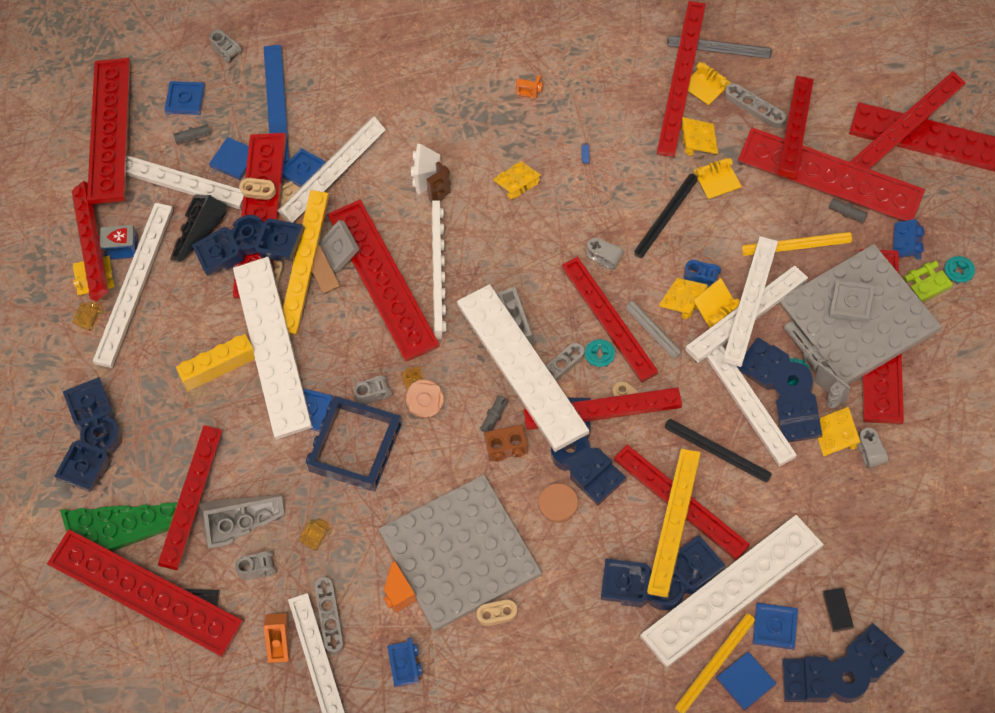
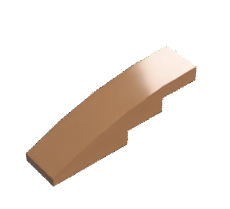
M318 243L312 275L322 294H325L340 287Z

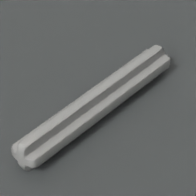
M634 301L626 305L628 312L672 358L676 359L681 355L680 348Z

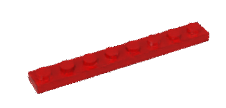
M952 71L850 162L868 169L873 168L960 91L966 82Z
M796 75L778 175L792 178L797 177L814 81L812 78Z
M82 181L72 190V197L91 300L97 302L109 291L93 204L87 202L88 183Z
M577 256L562 264V270L640 382L643 383L658 374L657 368Z
M679 387L571 403L583 422L682 408ZM524 409L526 430L539 429L528 411Z
M203 425L158 561V566L178 571L221 439L222 429Z
M627 444L614 457V461L668 505L673 481ZM691 496L686 520L737 561L749 548L750 544Z

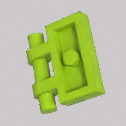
M936 260L931 263L927 262L921 268L913 269L903 276V280L906 283L910 281L914 283L910 288L922 303L951 289L953 283L943 270L937 273L934 271L935 268L939 267ZM924 274L928 276L924 280L920 279V276Z

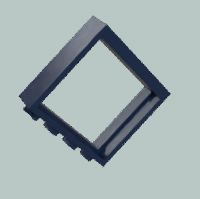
M335 396L333 402H330L328 405L326 419H323L321 422L320 434L314 438V448L307 455L306 464L308 470L324 477L375 492L401 429V416ZM339 409L389 423L368 477L318 462Z

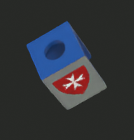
M133 225L101 227L100 247L105 249V256H110V260L134 257L138 247V236Z

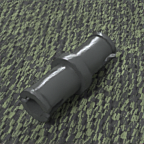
M208 124L195 128L189 127L188 130L173 133L176 144L189 140L196 141V138L211 135Z
M833 198L829 205V209H833L843 214L844 217L853 218L861 223H864L868 212L853 207V204L844 203L836 198Z
M497 396L493 406L486 413L487 417L480 427L481 431L485 430L484 432L493 430L497 421H500L502 417L501 413L508 403V399L505 398L503 400V396Z

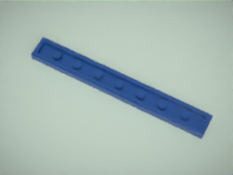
M280 44L264 46L269 133L286 134L284 164H286L290 159L282 47Z

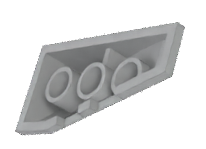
M282 495L224 499L199 504L201 524L208 549L229 545L236 538L251 533V530L261 525L264 526L284 515Z

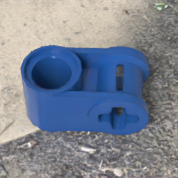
M689 260L686 263L683 277L686 280L707 284L709 287L717 281L721 268L715 264Z

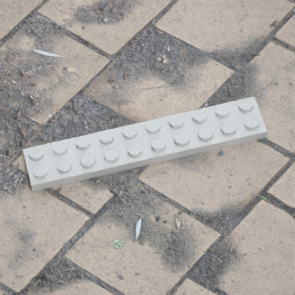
M265 257L233 268L251 344L254 349L255 361L274 438L277 440L313 428L271 260L269 257Z
M489 284L458 300L457 306L554 452L589 434V429L491 285Z
M795 515L640 634V638L666 668L670 667L815 554L824 544Z

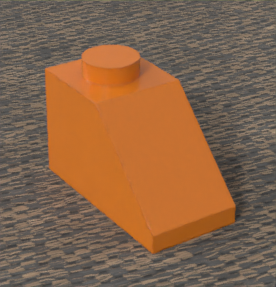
M394 561L391 563L384 587L385 597L383 600L389 609L393 608L394 612L397 613L417 600L414 591Z
M287 613L267 614L264 622V633L268 663L289 662Z

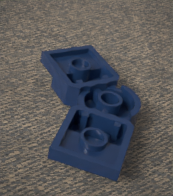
M245 215L233 223L234 227L232 230L228 227H223L194 243L192 247L205 274L209 276L223 267L228 270L243 261L245 254L259 253L262 258L269 257L271 260L276 261L281 258L292 261L305 227L302 224L271 218L263 222L255 215Z
M758 337L745 353L742 366H737L742 374L764 389H775L780 397L776 403L781 433L788 443L822 438L816 395L812 393L814 382L811 371L801 363L790 362L787 353L775 345L771 346ZM792 380L798 381V384L795 386L789 385V382Z
M99 377L62 391L73 422L81 432L80 440L72 442L54 476L56 480L89 492L94 488L98 478L103 477L111 462L108 455L118 448L122 438L121 431L113 419L114 412Z
M568 398V400L572 403L591 400V398ZM591 421L584 422L589 429V434L556 452L551 447V459L560 470H570V480L599 506L626 481V476L612 464L613 461L599 448H590L588 438L590 437ZM567 449H574L575 452H573V453H568V452H566V450H567Z
M698 535L679 549L667 598L648 594L647 590L652 570L646 563L605 559L601 600L621 602V605L639 608L649 603L658 610H671L682 602L684 594H694L707 584L712 577L725 569L726 565L702 537Z
M872 623L846 649L844 657L835 660L833 663L827 657L783 659L784 702L827 703L832 696L844 703L858 701L866 693L869 684L876 683L898 661L905 651ZM842 677H850L853 683L848 684L844 682Z

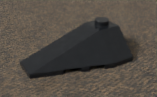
M194 195L185 214L187 221L180 228L182 236L177 239L170 260L181 262L193 249L192 245L203 239L223 219L226 214L225 209L227 205L211 195Z

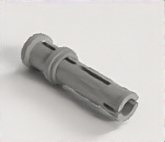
M793 321L787 323L784 326V330L804 353L803 357L813 366V371L817 373L820 363L826 367L829 361L821 356L818 352V347L811 345ZM796 334L803 341V343H801L800 340L796 337Z

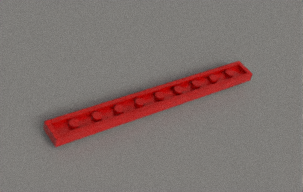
M688 1L657 155L675 157L706 3Z

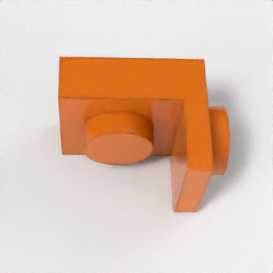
M537 75L535 82L517 79L516 95L537 99L539 92L542 93L544 82H541V75Z

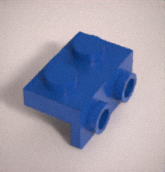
M917 219L895 223L893 250L898 251L899 258L914 255L917 260H921L922 252H924L922 237L925 235V231Z
M407 638L408 642L387 646L395 688L419 683L418 676L422 675L420 663L416 664L415 656H419L417 644H412L411 638Z

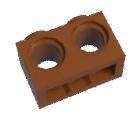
M523 425L484 432L489 461L499 462L508 457L518 458L528 454ZM513 441H519V442H521V443L518 444V445H513V444H512ZM494 445L501 446L499 449L492 448Z

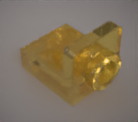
M92 301L88 303L81 302L72 323L91 331L98 314H103L104 310L99 308V304Z
M419 366L409 367L401 372L406 391L414 382L423 380Z
M323 519L309 520L298 541L317 551L326 534L331 533L332 528L328 527V523Z

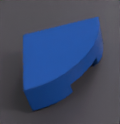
M582 143V162L589 163V143Z

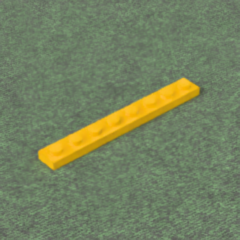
M310 190L302 224L305 230L296 250L283 306L290 335H298L329 200V193Z
M681 449L648 585V594L667 598L669 596L701 452Z

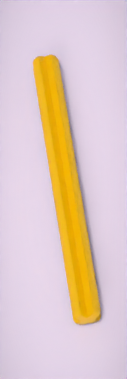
M851 232L779 240L775 252L851 243L852 235ZM758 243L742 245V255H754Z
M748 613L745 614L675 706L679 713H686L755 622L753 616Z

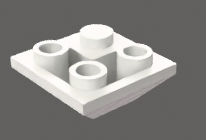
M417 144V150L413 151L414 166L411 167L413 187H416L417 194H422L427 190L426 179L436 173L435 163L438 161L441 163L440 154L422 144Z

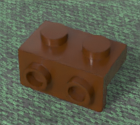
M439 161L435 163L436 173L426 179L428 197L431 202L441 201L446 195L451 193L450 171Z

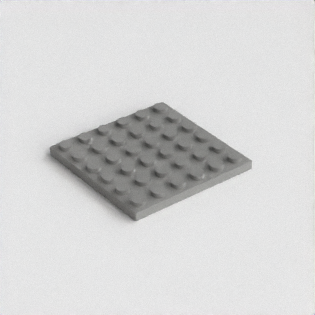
M875 244L792 291L779 302L811 345L818 347V352L821 356L829 361L827 367L838 378L844 379L848 384L936 334L942 328ZM836 280L875 285L869 323L830 317Z
M485 475L378 529L395 562L414 591L416 600L434 632L478 610L481 605L491 603L542 576V572Z

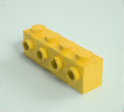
M246 334L238 335L224 344L215 346L214 349L202 352L195 358L181 362L176 366V370L188 392L255 360L254 349Z

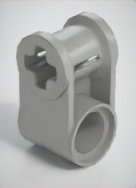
M217 29L210 33L212 49L224 61L230 62L234 55L242 52L238 43L227 36L222 30Z
M592 238L588 241L586 252L588 259L608 269H615L623 255V250L599 238Z
M380 375L356 383L353 388L355 401L367 405L391 397L392 391L388 389L387 377ZM360 392H366L365 395H359Z
M873 428L863 429L859 436L861 442L857 445L866 467L872 468L887 463V452L876 430Z
M263 551L237 559L235 568L239 578L250 580L274 575L276 569L272 563L273 553ZM243 566H250L247 571H241Z

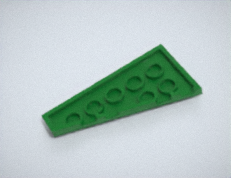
M178 502L161 503L160 505L152 506L143 504L136 507L127 505L98 507L97 509L78 508V510L69 511L67 509H60L66 532L69 529L112 552L167 532Z

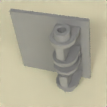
M820 363L814 382L829 393L826 405L829 408H836L840 403L845 406L851 387L844 379L838 378L829 367H825Z

